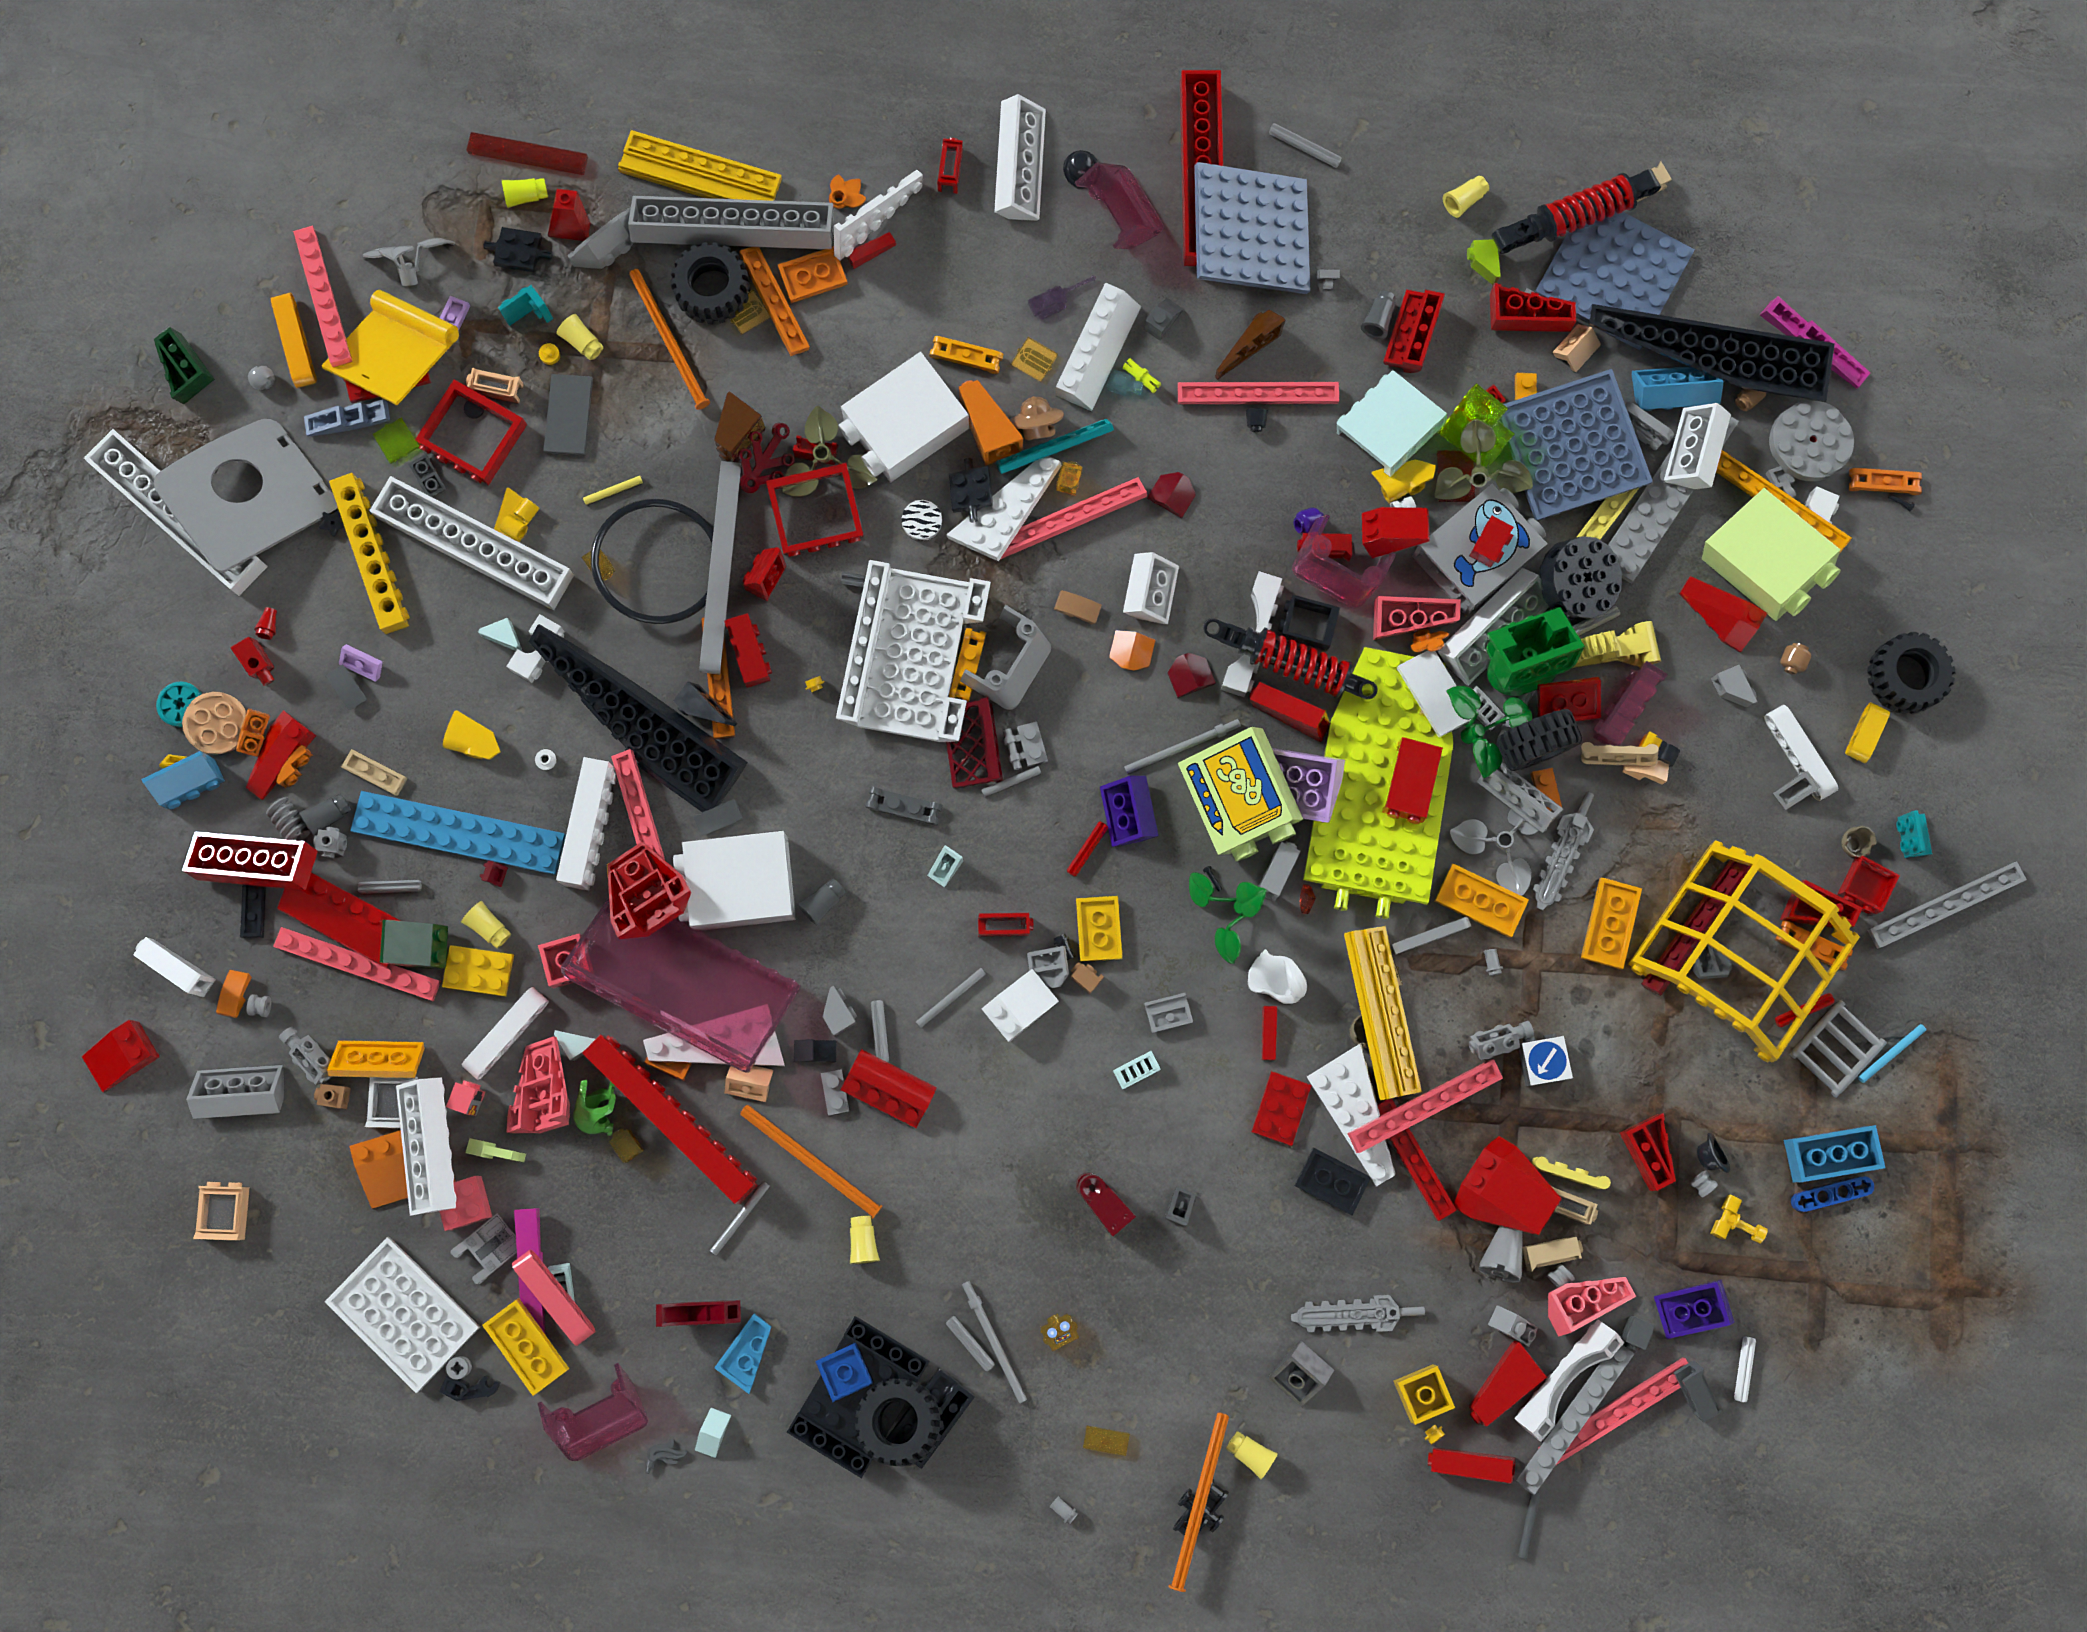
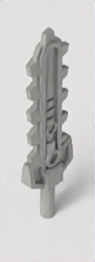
M1586 792L1577 813L1563 815L1559 820L1556 830H1558L1557 834L1560 836L1558 842H1553L1551 846L1554 850L1552 857L1547 856L1545 860L1548 864L1546 871L1541 870L1539 873L1542 880L1539 885L1535 884L1532 889L1536 892L1537 908L1540 910H1544L1546 906L1551 905L1554 901H1560L1562 896L1558 892L1560 887L1565 888L1568 883L1564 878L1567 873L1571 874L1574 869L1571 862L1573 859L1577 860L1580 855L1577 851L1578 846L1587 844L1594 831L1587 817H1585L1594 797V794Z
M1374 1295V1298H1371L1369 1303L1362 1304L1361 1299H1354L1353 1304H1346L1344 1300H1338L1337 1305H1329L1328 1301H1322L1321 1306H1313L1311 1301L1305 1302V1307H1301L1296 1313L1291 1314V1321L1306 1327L1307 1332H1314L1315 1327H1322L1323 1331H1331V1326H1338L1340 1331L1347 1330L1348 1325H1354L1356 1330H1362L1363 1326L1371 1324L1372 1329H1376V1332L1392 1331L1400 1317L1425 1315V1308H1399L1390 1295Z

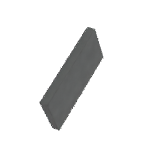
M551 374L544 443L545 453L586 456L593 378L591 376Z

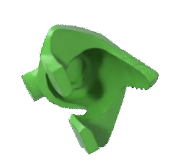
M582 1080L573 1112L575 1125L587 1134L606 1133L607 1136H611L613 1123H610L606 1115L613 1112L616 1100L615 1094H613L615 1085L610 1081L608 1090L601 1088L586 1095L587 1080ZM609 1100L608 1105L600 1108L597 1107L601 1101Z

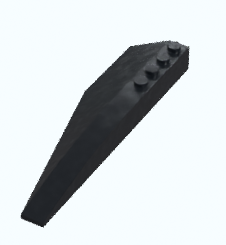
M1596 304L1591 306L1589 325L1738 387L1821 402L1827 401L1835 343Z
M540 624L537 625L528 642L546 662H550L555 668L554 671L559 676H562L569 684L568 687L582 698L583 704L603 726H607L612 732L611 735L626 748L625 751L633 750L635 759L639 762L638 765L642 770L701 812L710 810L721 803L740 777L748 763L626 676Z

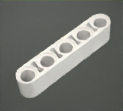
M1781 705L1764 716L1766 724L1798 774L1800 775L1808 771L1820 786L1819 789L1811 793L1816 800L1821 801L1838 791V784L1790 709L1785 705Z
M534 987L528 989L463 1061L462 1067L477 1080L481 1079L543 1011L549 1001Z

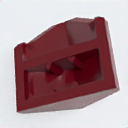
M1180 472L1160 475L1147 499L1183 518L1196 494L1189 478Z
M1186 653L1177 657L1167 672L1177 698L1216 684L1206 658L1192 653Z

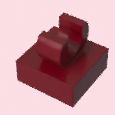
M488 860L483 865L486 868L484 873L480 874L481 880L502 887L508 867Z

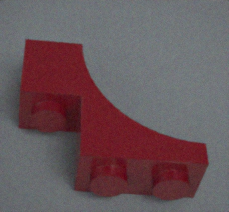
M740 1300L656 1304V1327L741 1322Z

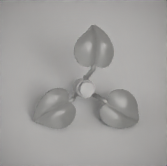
M432 238L418 242L415 266H412V263H404L402 254L414 250L413 246L378 248L364 253L363 259L385 256L393 260L400 274L402 286H411L418 284L416 272L419 271L418 266L422 249L446 243L455 246L454 241L442 238Z
M1511 809L1507 819L1515 827L1510 832H1500L1497 837L1486 838L1488 833L1487 827L1483 822L1476 819L1464 821L1450 830L1452 840L1465 853L1479 854L1483 852L1485 842H1496L1500 849L1506 850L1508 863H1503L1498 867L1496 872L1497 882L1500 886L1520 896L1524 895L1530 885L1531 869L1529 864L1522 858L1515 859L1512 862L1510 847L1514 842L1513 834L1518 829L1524 835H1532L1539 831L1536 827Z

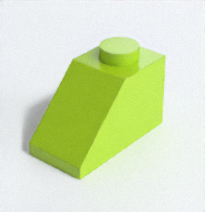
M1493 239L1473 240L1470 248L1467 249V259L1470 260L1471 268L1490 284L1498 283L1501 276L1498 248Z

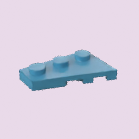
M755 1313L715 1366L717 1371L748 1394L751 1392L772 1328L770 1324Z

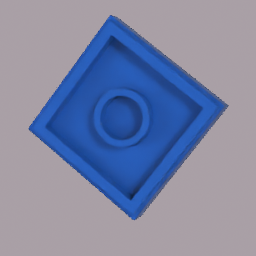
M853 1343L815 1361L832 1402L873 1384L857 1343Z

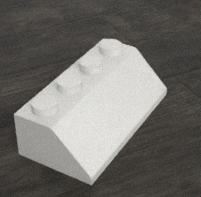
M1713 403L1683 408L1664 478L1665 482L1691 489L1712 487L1731 414L1721 405Z

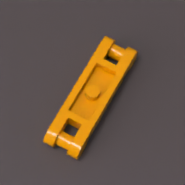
M934 336V346L929 353L931 358L988 371L991 374L999 373V362L1003 359V353L941 336ZM941 347H947L946 351H942ZM987 357L992 359L991 363L985 362Z
M966 628L949 692L950 698L957 697L967 702L970 701L972 688L963 684L960 680L965 669L975 675L977 674L987 632L980 631L979 633L971 628ZM970 639L977 640V646L969 644ZM958 686H966L965 691L959 690Z

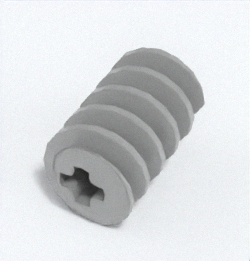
M286 796L280 798L268 808L267 816L271 818L273 824H276V829L281 831L280 834L285 840L302 841L311 831H304L307 827L305 823L299 824L303 819L301 816L295 818L298 813L297 810L290 811L293 804L285 805L289 798Z

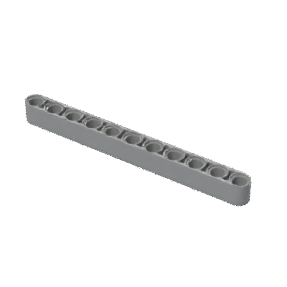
M721 461L699 673L720 675L741 463Z

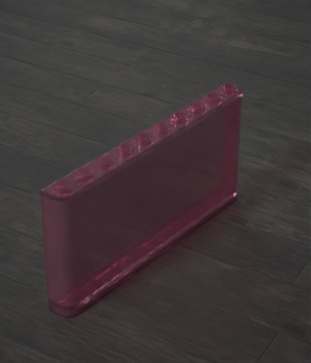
M609 897L561 965V973L570 981L745 1073L751 1071L801 987L794 979L785 978L775 969H768L756 959H749L737 949H730L720 940L706 936L701 930L692 929L685 922H680L679 919L672 920L648 937L619 939L611 924Z

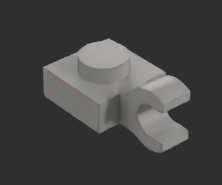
M1781 466L1766 472L1770 483L1791 497L1796 496L1791 486L1795 480L1784 472Z

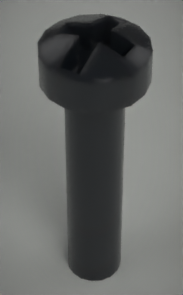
M1891 493L1888 496L1891 500L1908 508L1909 512L1915 506L1913 502L1910 504Z
M1205 867L1203 872L1207 873L1217 891L1222 890L1211 871L1212 867Z

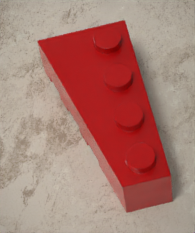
M1494 283L1490 292L1491 330L1571 332L1576 323L1575 302L1554 297L1546 298L1539 296V293L1531 292L1530 294L1519 291L1518 288L1511 287L1510 289L1502 287V284Z

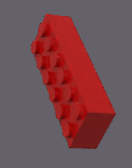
M195 832L182 871L200 881L306 890L318 851L305 841Z

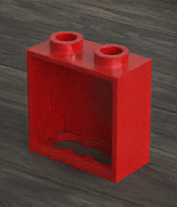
M1860 856L1854 859L1837 895L1862 907V911L1867 914H1877L1883 912L1900 875L1864 856Z

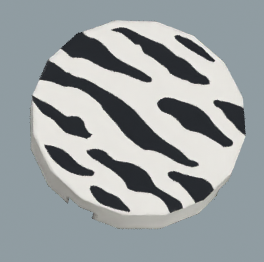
M917 500L910 503L904 509L902 526L906 534L912 539L929 540L935 537L941 529V512L932 502Z

